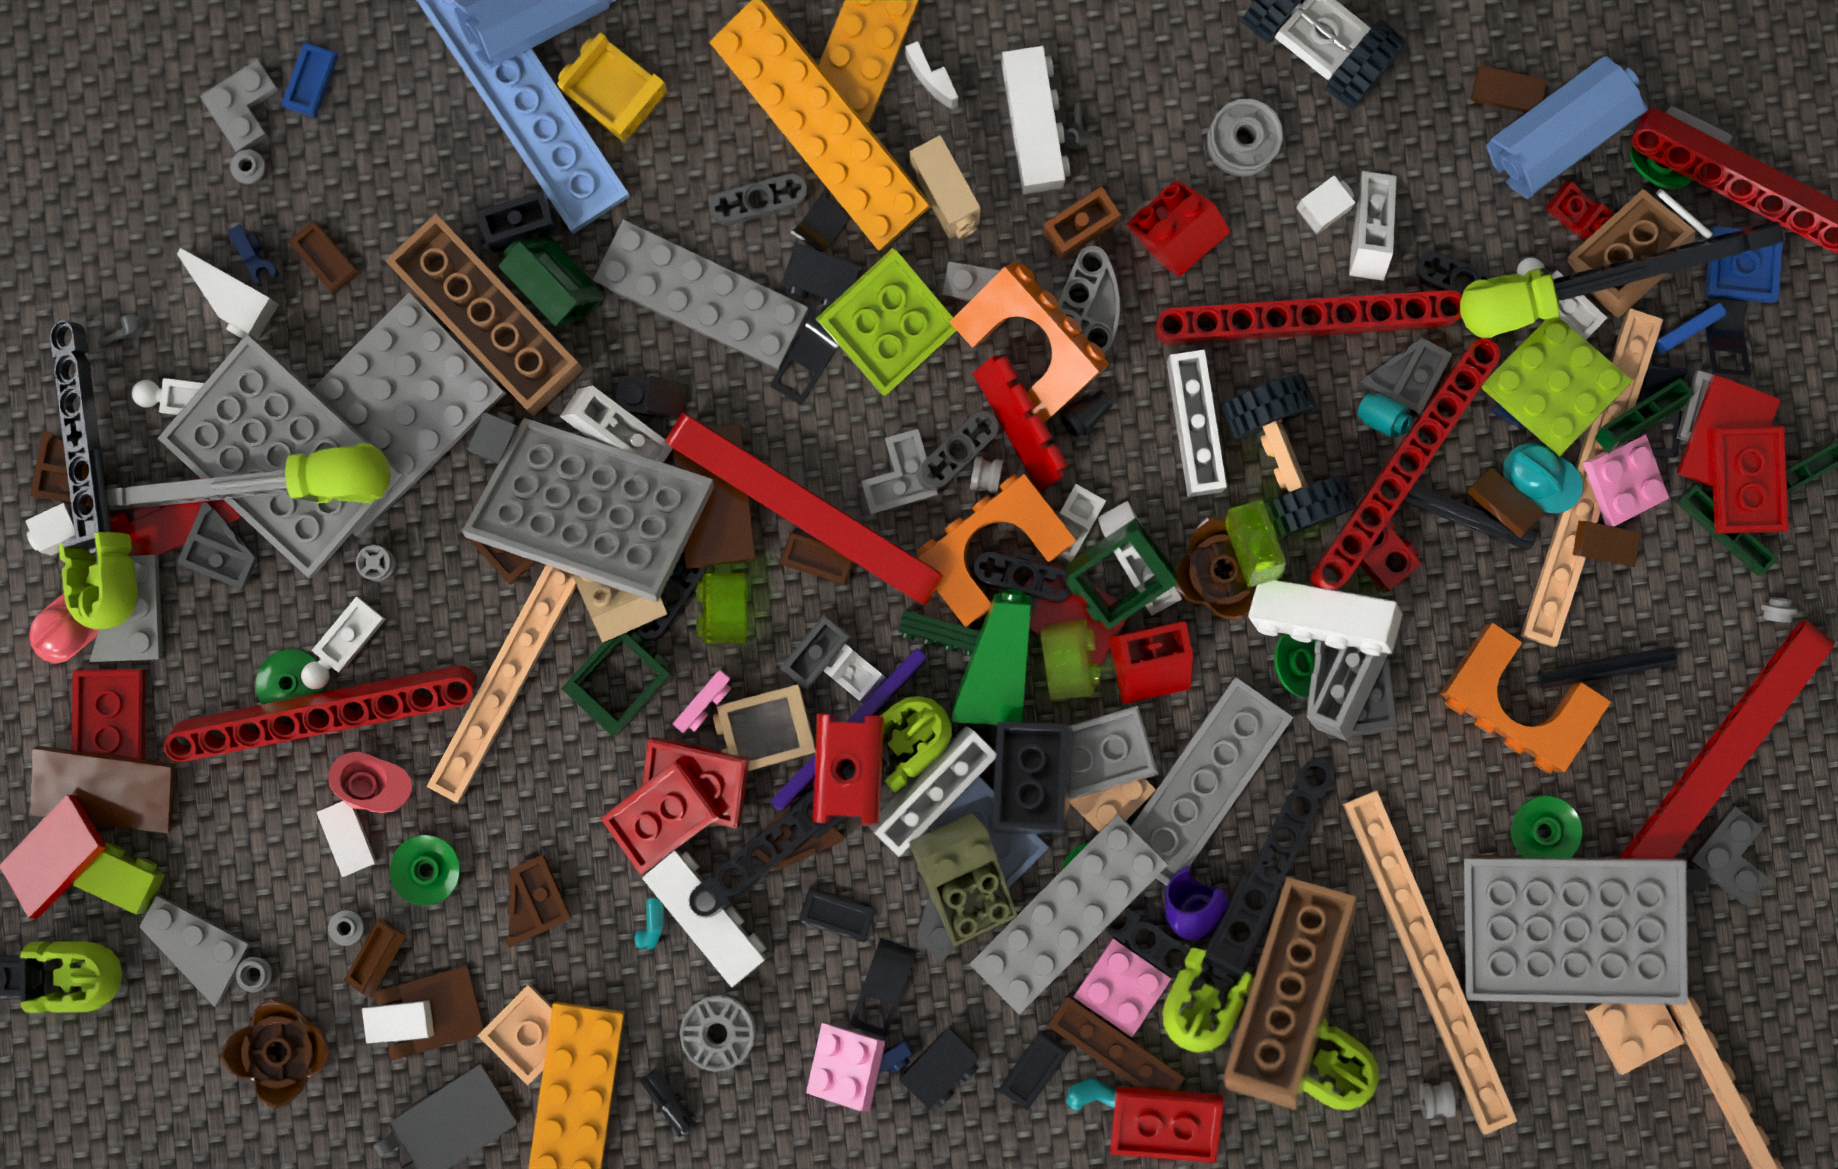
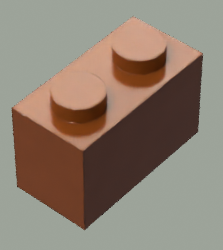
M1101 186L1045 222L1042 234L1059 260L1062 261L1118 225L1121 214Z

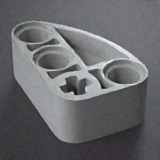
M1087 246L1081 250L1058 301V307L1066 316H1070L1078 322L1082 329L1081 333L1086 338L1093 333L1103 335L1106 339V345L1101 349L1107 355L1117 331L1120 315L1118 284L1113 267L1105 251L1098 246ZM1090 257L1095 258L1099 261L1101 268L1095 272H1090L1083 267V260ZM1073 289H1082L1087 294L1088 299L1083 303H1075L1070 299L1069 293Z

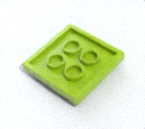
M893 248L816 318L884 397L957 331L950 323L953 319L950 313L898 251Z
M1557 316L1546 319L1489 376L1481 388L1560 457L1630 386L1633 380Z

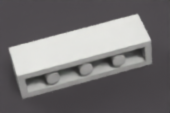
M1043 46L1002 52L1001 63L1023 194L1064 188L1065 177L1070 176L1068 157H1061L1059 144L1065 143L1062 122L1056 123L1054 111L1059 110L1057 90H1050L1048 77L1054 76L1051 56L1045 57Z
M1205 350L1171 354L1166 363L1187 496L1194 497L1221 493L1227 488Z
M1259 577L1248 617L1257 628V631L1265 635L1277 636L1278 633H1284L1301 642L1309 643L1312 639L1321 640L1333 648L1345 649L1347 645L1358 647L1363 653L1378 656L1381 652L1392 654L1403 614L1397 602Z
M965 725L950 740L943 754L914 777L880 812V824H868L867 826L900 857L910 846L909 841L918 838L996 759V753L972 729Z
M675 850L643 876L642 879L728 984L733 987L767 958L763 953L767 948L755 933H752L750 936L741 926L744 919L732 905L724 908L711 918L700 917L691 910L689 906L690 894L704 880L696 872L700 866L687 851L682 854L679 850ZM705 891L698 895L696 905L700 911H709L715 906L716 899L712 892Z

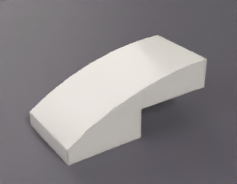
M918 41L905 46L906 59L924 87L948 108H957L958 96L945 67L931 72Z
M1075 484L1058 515L1078 541L1057 557V559L1066 564L1075 558L1106 500Z
M846 644L823 670L862 704L887 680L883 674Z

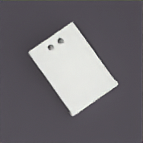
M1659 189L1655 193L1673 209L1672 212L1680 219H1685L1707 239L1712 236V233L1665 191Z

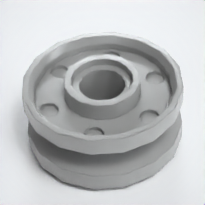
M1254 99L1235 100L1226 104L1212 121L1207 134L1208 152L1213 162L1222 171L1234 176H1252L1263 171L1278 154L1283 140L1282 125L1277 114L1267 104ZM1240 131L1248 132L1252 137L1253 143L1248 145L1242 144L1238 141L1236 133Z
M721 994L706 997L693 1005L684 1016L680 1029L682 1049L689 1060L701 1069L714 1072L729 1070L741 1063L753 1048L756 1037L754 1017L747 1006L734 997ZM720 1023L726 1027L728 1035L724 1042L719 1043L711 1039L709 1029L712 1024Z

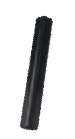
M1413 485L1403 500L1406 504L1525 550H1530L1536 540V532L1529 529L1519 538L1494 515L1417 485Z
M1666 647L1540 670L1538 672V682L1540 687L1545 689L1677 664L1676 651L1674 647Z

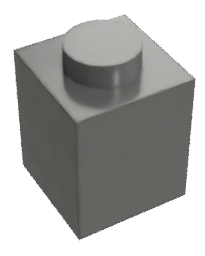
M497 410L494 416L484 412L467 450L478 457L498 465L519 428L513 424L515 418Z

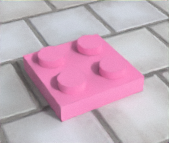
M1646 434L1636 436L1609 454L1604 451L1583 462L1605 525L1616 526L1669 499Z
M720 669L674 721L673 725L682 733L688 727L694 732L709 715L704 711L706 706L711 701L718 705L731 690V687L726 684L731 677Z
M1112 938L1073 997L1124 1033L1133 1037L1171 981V978Z
M822 1023L806 1093L859 1111L870 1112L885 1041L839 1026Z

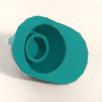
M1526 443L1512 450L1504 461V478L1544 512L1558 514L1568 511L1578 503L1583 490V481L1580 473L1570 462L1562 456L1559 457L1549 447L1540 443Z

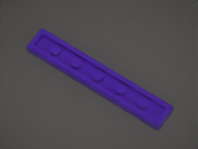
M916 648L845 723H865V716H875L923 666L926 656ZM816 754L770 801L771 805L779 812H783L815 779Z

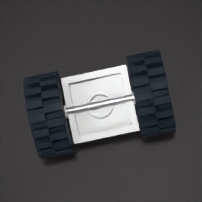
M1254 0L1242 19V23L1265 42L1270 44L1273 40L1277 39L1326 78L1329 82L1325 90L1350 110H1353L1362 101L1408 42V40L1381 19L1370 28L1336 0Z

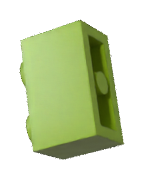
M106 843L107 848L75 880L73 886L136 915L147 913L166 874L156 870L158 866L156 863L142 857H137L136 860H133L124 855L125 849L112 843Z

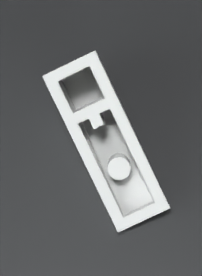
M1362 171L1351 245L1350 276L1384 281L1393 255L1396 176Z
M180 248L177 255L218 317L229 323L226 330L242 339L246 334H250L258 340L279 304Z
M593 385L577 389L560 416L594 441L664 463L673 449L664 442V438Z
M1128 501L1097 517L1105 538L1134 518H1137ZM1129 541L1114 551L1135 588L1155 576ZM1172 587L1145 606L1152 616L1182 600V597L1176 588Z

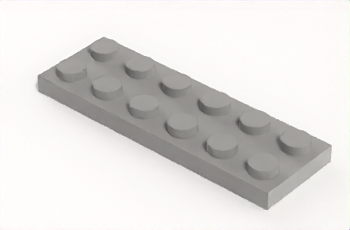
M625 220L622 221L593 279L595 284L778 371L809 311L807 306Z
M1237 677L1233 678L1156 788V791L1131 824V827L1169 863L1156 877L1157 880L1166 886L1176 872L1185 866L1190 867L1293 719L1291 715Z
M1117 814L969 965L1020 1015L1169 863Z

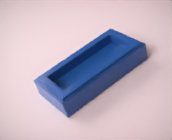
M304 42L283 97L282 107L316 119L339 55L334 51Z
M1721 303L1712 306L1658 339L1655 343V349L1659 354L1665 353L1724 317L1725 313H1727Z

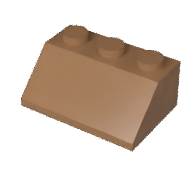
M1642 189L1567 257V261L1577 273L1694 242L1695 230ZM1668 273L1590 294L1614 316L1619 318Z

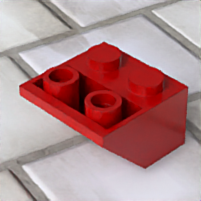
M1177 179L1171 185L1165 187L1146 207L1140 209L1126 223L1128 229L1155 259L1178 277L1230 233L1216 205Z
M1172 621L1108 636L1122 704L1190 689L1193 653L1186 621Z

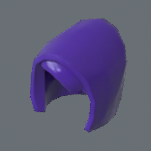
M1185 866L1176 872L1167 885L1165 917L1173 931L1180 937L1193 941L1203 940L1217 926L1229 902L1222 889L1201 884L1191 877L1189 873L1190 867Z

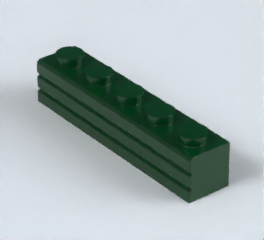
M1679 378L1602 426L1595 439L1609 454L1686 406L1695 393Z
M1838 441L1786 468L1787 494L1838 466Z
M1698 485L1689 487L1677 500L1676 504L1755 575H1764L1779 559L1750 533L1715 534L1714 501Z
M906 610L903 612L898 630L899 633H902V638L914 641L915 637L923 639L922 643L930 646H935L936 643L944 645L943 649L956 652L957 649L964 650V655L970 657L980 634L978 630Z

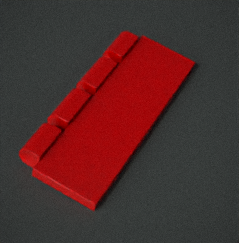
M997 355L991 357L972 374L1039 492H1042L1064 477L1062 469L1067 467L1068 464L1057 444L1050 447L1046 444L1053 437L1039 413L1031 417L1029 412L1036 407L1022 383L1016 386L1013 385L1012 382L1019 376L1008 357L1004 356L1000 359Z
M223 499L202 501L211 504L229 525L243 519ZM202 502L173 504L166 507L131 509L135 519H137L132 521L127 510L110 516L112 532L130 535L132 550L128 556H160L185 545Z

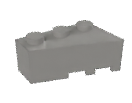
M1318 640L1315 643L1314 653L1316 658L1314 674L1311 677L1307 718L1315 729L1348 741L1389 653L1381 652L1380 655L1374 656L1361 652L1358 647L1346 645L1345 649H1337L1326 645L1325 641Z

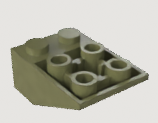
M973 813L909 841L920 874L954 947L1018 917L987 829Z

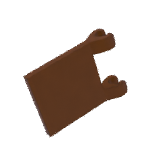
M468 965L384 988L374 993L375 1001L378 1005L402 999L403 1003L430 1000L434 1036L412 1039L390 1046L388 1052L391 1060L473 1038L484 1030Z

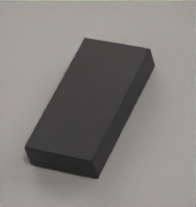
M809 887L798 922L865 943L876 909Z
M1038 1031L998 1090L1028 1111L1066 1057L1068 1051Z

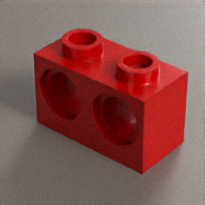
M1371 515L1363 519L1366 525L1375 526V521ZM1391 519L1380 533L1377 545L1371 546L1359 564L1383 593L1393 589L1422 564L1417 559L1419 556L1417 549L1408 540L1405 539L1402 542L1394 532L1396 526ZM1343 540V547L1349 554H1356L1355 546L1351 542ZM1389 554H1394L1400 558L1402 566L1399 572H1392L1387 568L1386 558Z

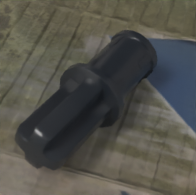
M657 1069L649 1071L642 1077L641 1084L658 1106L656 1109L657 1113H663L678 1137L685 1135L691 1130L690 1127L694 1128L697 1125V1122L693 1120L679 1100L681 1095L673 1092Z

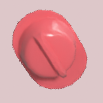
M63 594L36 616L32 622L29 636L31 646L39 657L48 662L60 663L68 661L97 637L98 630L85 627L74 619L67 608Z
M361 752L346 753L338 757L331 765L328 773L329 786L334 794L351 808L359 810L366 809L379 813L394 811L405 804L410 798L412 791L411 778L404 769Z

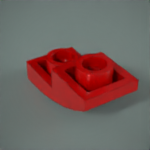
M1564 181L1544 208L1561 224L1584 241L1615 215L1603 203H1594L1572 181Z

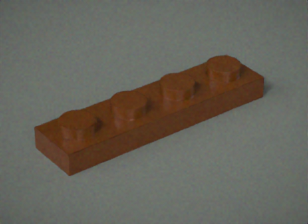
M1068 996L1065 997L1047 1024L1052 1030L1136 1088L1177 1091L1185 1079L1179 1072Z

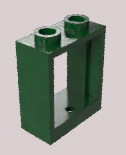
M551 236L533 237L524 241L516 240L505 250L504 255L506 257L498 266L555 326L586 319L606 296Z
M1134 518L1067 564L1068 578L1065 579L1075 596L1081 594L1088 603L1086 609L1096 623L1102 621L1108 630L1178 584L1176 570L1137 518ZM1129 541L1155 576L1109 606L1084 574V571Z
M633 629L603 642L561 688L614 737H617L673 676L667 670L671 664L657 651L651 655L642 647L645 640ZM624 642L658 676L617 719L582 685L612 652Z

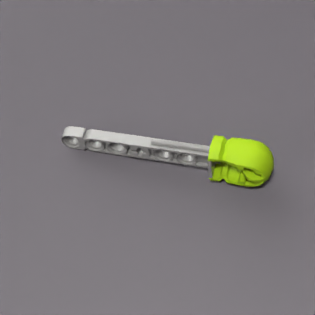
M359 443L352 447L329 448L312 452L309 457L303 454L288 455L286 470L113 488L106 489L109 510H125L289 493L291 499L311 503L331 502L333 498L339 501L370 503L383 497L389 487L391 471L388 459L380 449L369 443Z

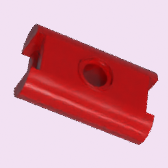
M817 714L813 822H832V815L861 816V824H880L884 716H865V723L836 722V715ZM846 759L852 760L856 765V773L851 779H846L841 773V765Z

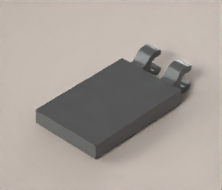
M482 1062L392 1120L390 1123L395 1132L373 1145L381 1158L403 1143L414 1161L403 1169H449L517 1125L519 1120Z

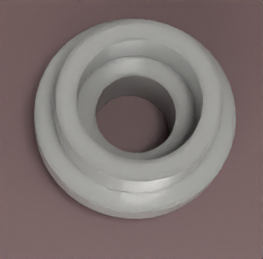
M242 150L233 157L230 170L237 181L249 185L262 179L265 174L266 164L262 156L257 152ZM246 161H251L252 168L249 171H242V165Z
M1770 597L1769 602L1761 604V609L1764 610V619L1785 623L1793 621V615L1798 613V608L1791 606L1792 600L1780 597Z
M340 911L331 918L328 932L335 943L342 946L352 945L363 936L364 922L361 916L354 911ZM344 921L348 922L351 926V931L348 935L340 931V925Z
M249 957L243 960L236 970V980L239 986L248 992H259L265 989L272 979V968L261 957ZM252 968H257L260 971V978L257 981L250 977Z

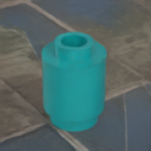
M1368 393L1361 401L1357 412L1358 418L1362 419L1365 425L1391 438H1396L1400 434L1404 435L1412 423V416H1410V408L1381 393L1376 395Z

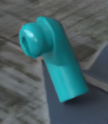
M651 898L646 901V930H637L635 932V946L638 949L648 948V950H651L658 944L664 927V904L659 898Z
M1089 1078L1074 1084L1068 1090L1066 1102L1074 1110H1080L1083 1108V1105L1094 1100H1098L1113 1108L1116 1089L1097 1079Z

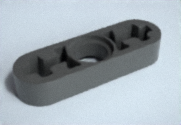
M787 174L720 192L711 199L710 212L718 224L730 226L797 208L806 201L808 190L802 177L796 174ZM793 183L795 188L802 189L797 191V198L790 199L789 194L778 196L780 203L775 204L774 195L770 188L776 187L777 194L787 191V185ZM756 191L765 192L769 197L767 205L761 209L753 208L749 204L750 196ZM743 195V203L747 212L742 213L740 206L732 208L730 210L731 215L728 217H724L722 212H716V210L721 208V202L727 201L729 206L740 204L737 197Z
M978 411L969 417L919 465L917 479L920 485L928 490H938L947 484L997 435L999 426L995 416L987 411ZM985 422L987 424L985 428L986 433L979 434L972 441L968 435L977 428V423ZM957 441L965 446L966 456L964 459L958 460L951 456L949 452L951 442ZM944 461L947 466L939 472L938 477L940 480L938 478L929 479L927 476L930 473L929 468L933 469Z

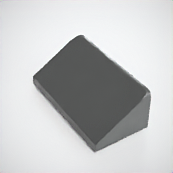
M1669 101L1664 105L1663 112L1727 145L1733 137L1729 130Z
M824 614L780 669L807 690L851 636Z

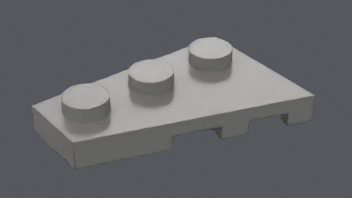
M159 555L129 556L134 561L138 600L136 608L131 616L121 625L98 630L90 662L163 659Z
M162 895L155 897L140 925L144 933L214 1007L220 1005L236 975L239 964L244 960L252 945L251 942Z

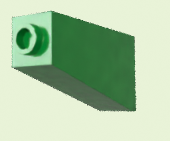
M1007 589L1003 590L1002 593L994 594L953 701L951 722L997 725V722L1022 723L1031 608L1030 595H1024L1023 591Z

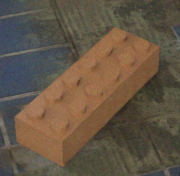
M434 214L385 260L531 415L535 416L584 370L573 356L437 214Z
M1286 878L1224 1074L1226 1089L1297 1110L1356 915V896L1293 878Z

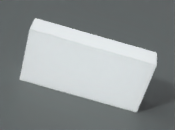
M342 801L316 812L342 877L377 864L355 808H351Z
M430 1000L362 1008L366 1044L434 1036Z

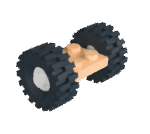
M1304 373L1290 375L1281 380L1278 379L1267 385H1262L1222 405L1234 439L1237 440L1262 431L1265 432L1266 435L1260 438L1267 455L1275 457L1279 466L1273 469L1281 489H1288L1290 494L1262 506L1275 540L1324 523L1357 508L1344 474L1328 478L1311 486L1307 485L1283 423L1295 419L1317 406Z

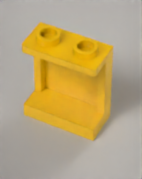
M600 32L595 38L590 37L584 43L580 50L581 55L574 64L569 63L563 68L559 74L557 85L562 94L622 142L626 143L667 94L668 90L662 79L655 74L651 76L608 41L607 36Z

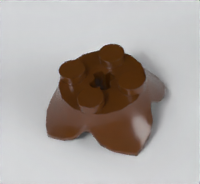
M1207 517L1193 531L1189 539L1188 552L1178 561L1175 567L1178 584L1174 587L1187 601L1194 604H1203L1221 618L1243 620L1249 615L1259 577L1269 579L1274 571L1277 551L1262 538L1254 535L1242 536L1238 534L1235 527L1226 520ZM1223 561L1224 566L1229 564L1231 567L1226 580L1221 579V575L1218 577L1215 575L1214 570L1218 567L1217 562Z
M273 997L257 1006L253 1012L252 1023L249 1026L237 1030L229 1037L222 1048L220 1058L232 1074L239 1078L253 1081L255 1093L259 1099L268 1106L277 1109L297 1098L303 1091L308 1079L324 1068L329 1057L330 1048L323 1031L308 1021L294 1004ZM279 1042L283 1044V1047L287 1048L284 1060L281 1059L279 1053H274V1047L280 1045Z

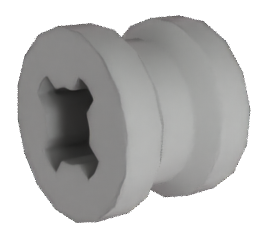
M976 456L970 490L977 491L983 488L987 489L991 494H997L1003 460L996 459L990 462L985 461L982 456Z
M366 546L360 550L356 557V568L360 575L366 579L377 582L386 581L395 572L396 560L394 555L381 546Z
M1443 1081L1438 1086H1432L1429 1083L1420 1084V1105L1425 1119H1432L1438 1114H1443L1445 1117L1455 1116V1096L1450 1081Z

